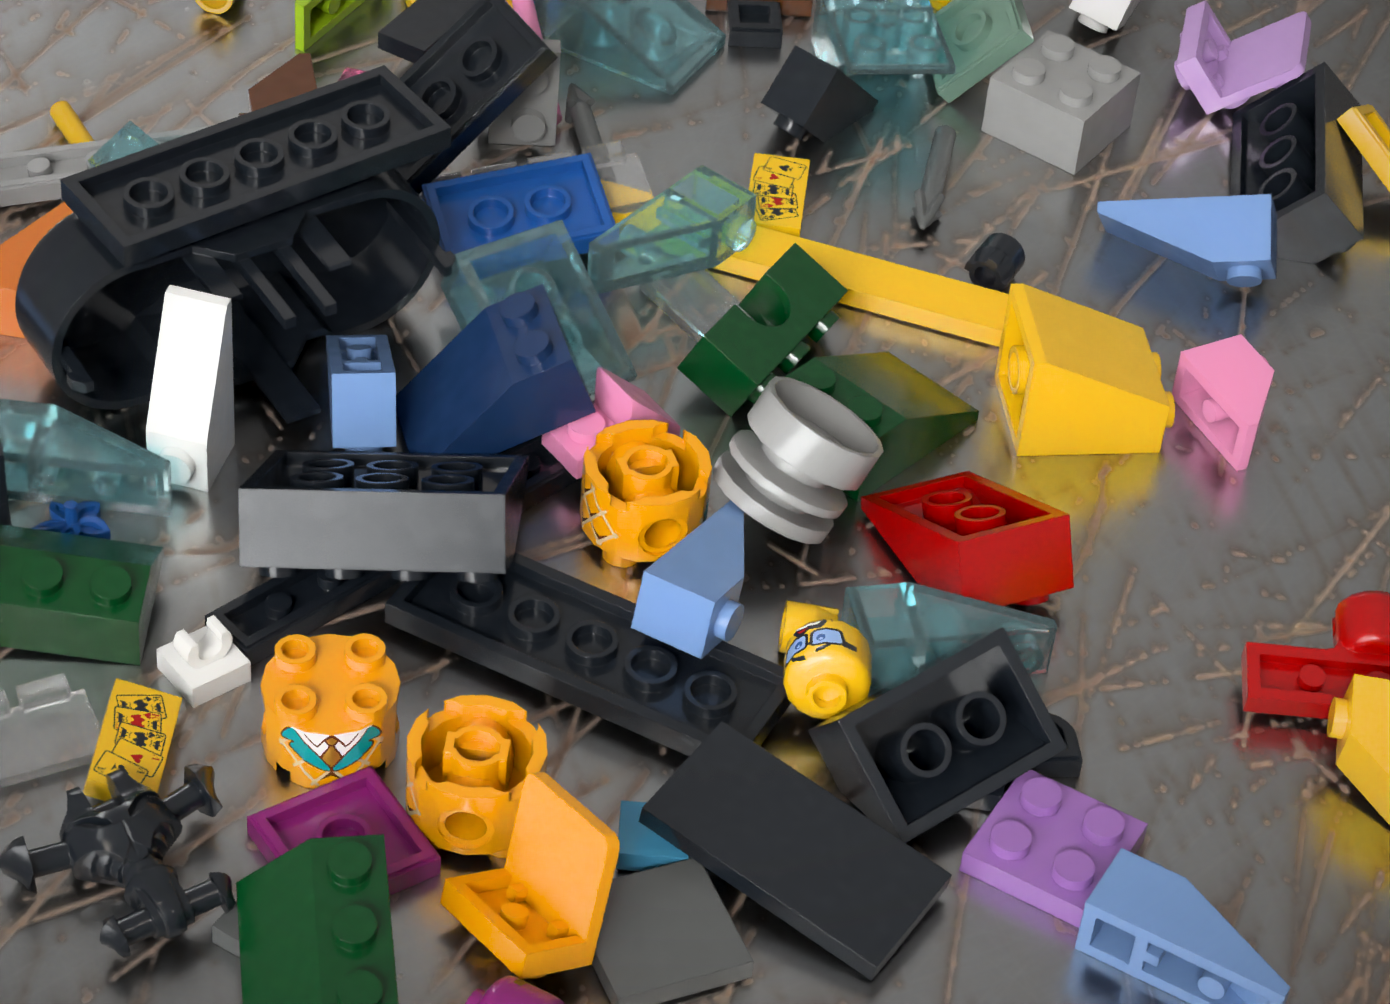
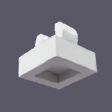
M214 615L207 618V626L189 634L182 629L176 632L172 642L156 649L157 668L192 708L251 681V662L232 642L231 633Z

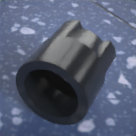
M993 233L983 241L967 261L964 269L969 271L970 279L974 285L1002 292L1023 267L1025 252L1021 244L1012 236L1005 233Z

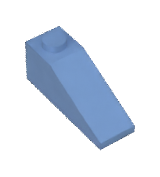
M1271 194L1097 201V213L1107 233L1212 279L1227 281L1229 285L1235 287H1253L1261 284L1262 280L1276 279L1277 212Z
M326 335L330 426L333 448H345V451L383 452L382 447H397L396 372L387 335Z
M730 500L644 570L631 628L700 659L707 655L722 640L728 642L734 637L744 615V605L738 603L744 580V512Z
M1121 848L1085 902L1074 949L1189 1004H1286L1291 987L1187 878L1164 868L1160 864Z

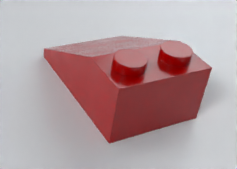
M970 471L960 472L860 497L861 509L928 599L954 612L960 619H985L994 614L995 608L1010 604H1041L1049 600V594L1074 588L1070 514Z

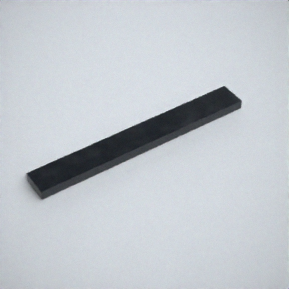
M542 435L496 454L529 455V472L522 512L578 481L541 444ZM299 569V574L296 576L272 578L206 614L205 626H207L208 617L216 616L231 633L232 642L248 658L251 666L274 654L275 645L280 639L293 634L305 636L399 583L400 580L392 579L391 571L365 570V575L361 578L332 579L325 576V569Z

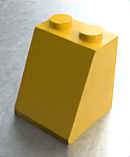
M1023 283L1011 284L994 377L1016 455L1160 453L1165 428H1171L1174 423L1175 402L1173 394L1170 391L1164 390L1161 382L1160 356L1158 352H1151L1144 328Z

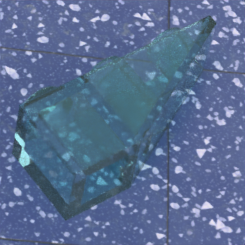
M911 582L846 587L841 621L857 628L868 641L872 654V681L870 689L884 688L962 643L1001 627H1004L1029 675L1048 673L1057 631V624L1054 619Z

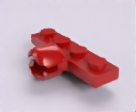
M1363 591L1343 599L1337 605L1335 617L1332 618L1333 648L1319 649L1246 642L1241 655L1243 711L1328 719L1333 698L1344 697L1354 674L1390 680V593L1384 591Z

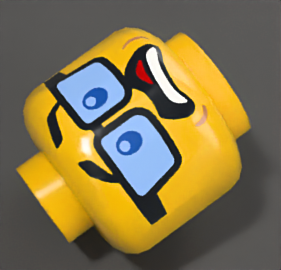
M822 619L809 622L795 631L786 646L783 685L788 700L798 711L812 718L827 720L869 696L872 681V654L867 639L857 628L844 621Z

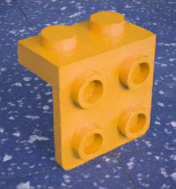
M546 772L527 774L521 791L504 868L445 878L440 904L469 933L474 935L506 965L509 971L521 980L527 978L538 979L547 974L592 965L615 867L618 862L620 851L618 836Z

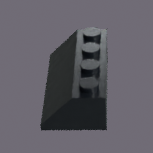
M1326 62L1317 65L1233 113L1230 196L1272 195L1277 212L1278 259L1316 264L1333 254H1341L1348 251L1356 242L1364 238L1362 154L1336 120L1351 107L1361 105Z

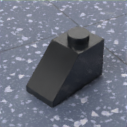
M795 45L761 103L778 115L773 124L800 141L807 132L817 139L826 142L872 112L878 100L838 68Z

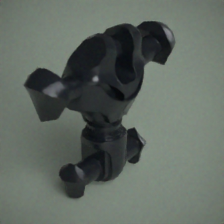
M192 764L185 766L184 785L162 799L155 791L137 782L122 770H115L106 774L111 799L94 806L90 805L80 787L67 790V813L59 833L61 842L28 850L24 836H20L11 841L0 855V869L3 874L22 883L29 891L36 894L35 878L68 869L72 870L76 879L124 888V898L127 904L135 911L118 919H115L114 915L103 920V927L100 932L101 944L114 949L123 958L131 956L130 945L151 936L156 939L160 937L166 939L175 938L183 934L187 930L188 925L195 922L196 916L218 906H221L224 912L228 913L236 903L232 893V880L227 874L210 872L209 879L183 890L179 884L176 870L172 866L163 865L162 863L163 857L181 834L183 826L180 820L196 810L210 817H215L223 807L216 796L214 788L215 771L212 766Z

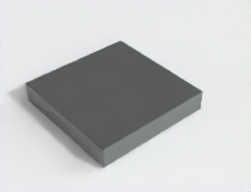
M690 858L612 880L603 924L592 962L611 1004H658L752 978L754 961L703 865Z

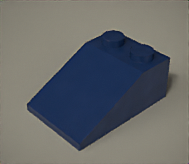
M543 283L526 291L514 293L500 302L485 307L396 395V413L409 453L495 455L596 412L566 333Z

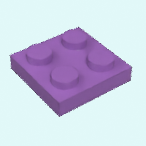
M1031 769L1015 778L962 853L959 871L1079 928L1085 902L1121 848L1134 854L1137 853L1144 842L1148 824Z

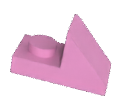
M598 367L596 370L595 401L593 404L596 412L542 434L541 444L578 480L582 478L583 455L587 446L590 450L595 445L596 435L606 427L627 420H657L669 423L668 433L680 436L681 426L644 390L603 367Z

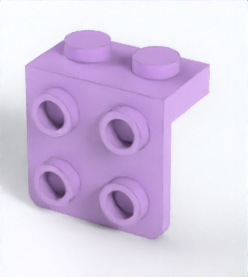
M1206 0L1190 6L1186 11L1183 31L1180 33L1178 57L1174 62L1178 81L1185 90H1192L1207 115L1222 108L1233 109L1248 101L1250 97L1271 88L1277 89L1303 74L1306 67L1312 21L1307 13L1303 11L1231 41Z

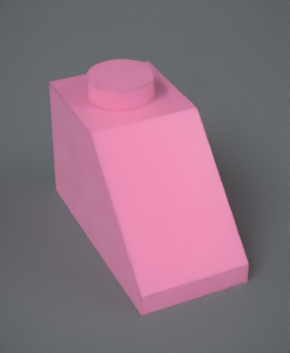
M1241 334L1181 351L1172 389L1175 403L1236 471H1241L1248 467L1275 371L1268 361Z

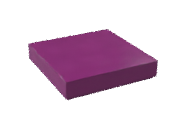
M372 765L247 816V833L268 863L310 838L384 834L389 896L441 874L440 855Z

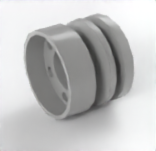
M775 376L768 382L747 414L749 426L753 431L740 430L732 437L729 442L730 450L725 451L712 468L714 480L733 503L763 526L792 540L805 544H821L834 526L833 519H837L848 506L845 493L842 490L856 491L862 485L884 450L880 439L873 430L853 411L833 397L804 382L789 377Z

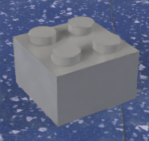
M1047 30L990 77L981 131L1075 175L1130 127L1141 72L1121 64L1114 57L1102 55L1074 42L1066 35L1056 34Z

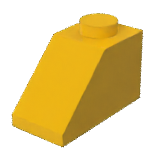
M1354 674L1344 697H1334L1331 702L1327 722V737L1337 739L1335 765L1390 825V680Z

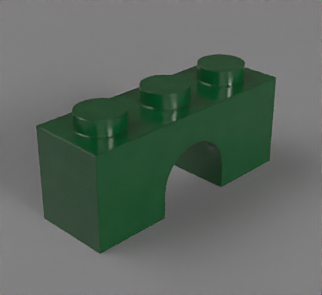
M794 243L770 267L740 302L739 306L754 320L734 304L699 340L677 369L731 417L747 399L752 404H755L768 382L776 376L773 372L778 367L787 375L811 349L803 341L807 336L817 343L840 318L832 308L848 290L798 244Z

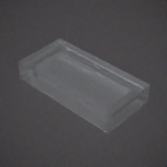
M689 254L641 272L639 289L696 343L734 304L754 320L739 306L740 302Z

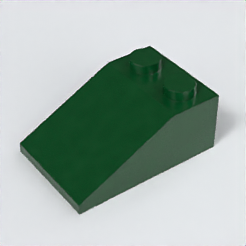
M889 352L814 357L785 376L809 384L830 395L853 411L880 439L884 452L862 485L856 491L842 490L857 503L861 500L860 497L871 494L978 420L979 410Z

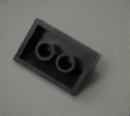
M1004 627L962 643L868 696L859 703L808 730L840 792L871 821L904 843L1068 748Z

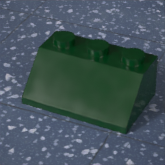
M0 524V646L140 666L164 557V547Z
M384 834L310 838L236 882L242 1004H399Z

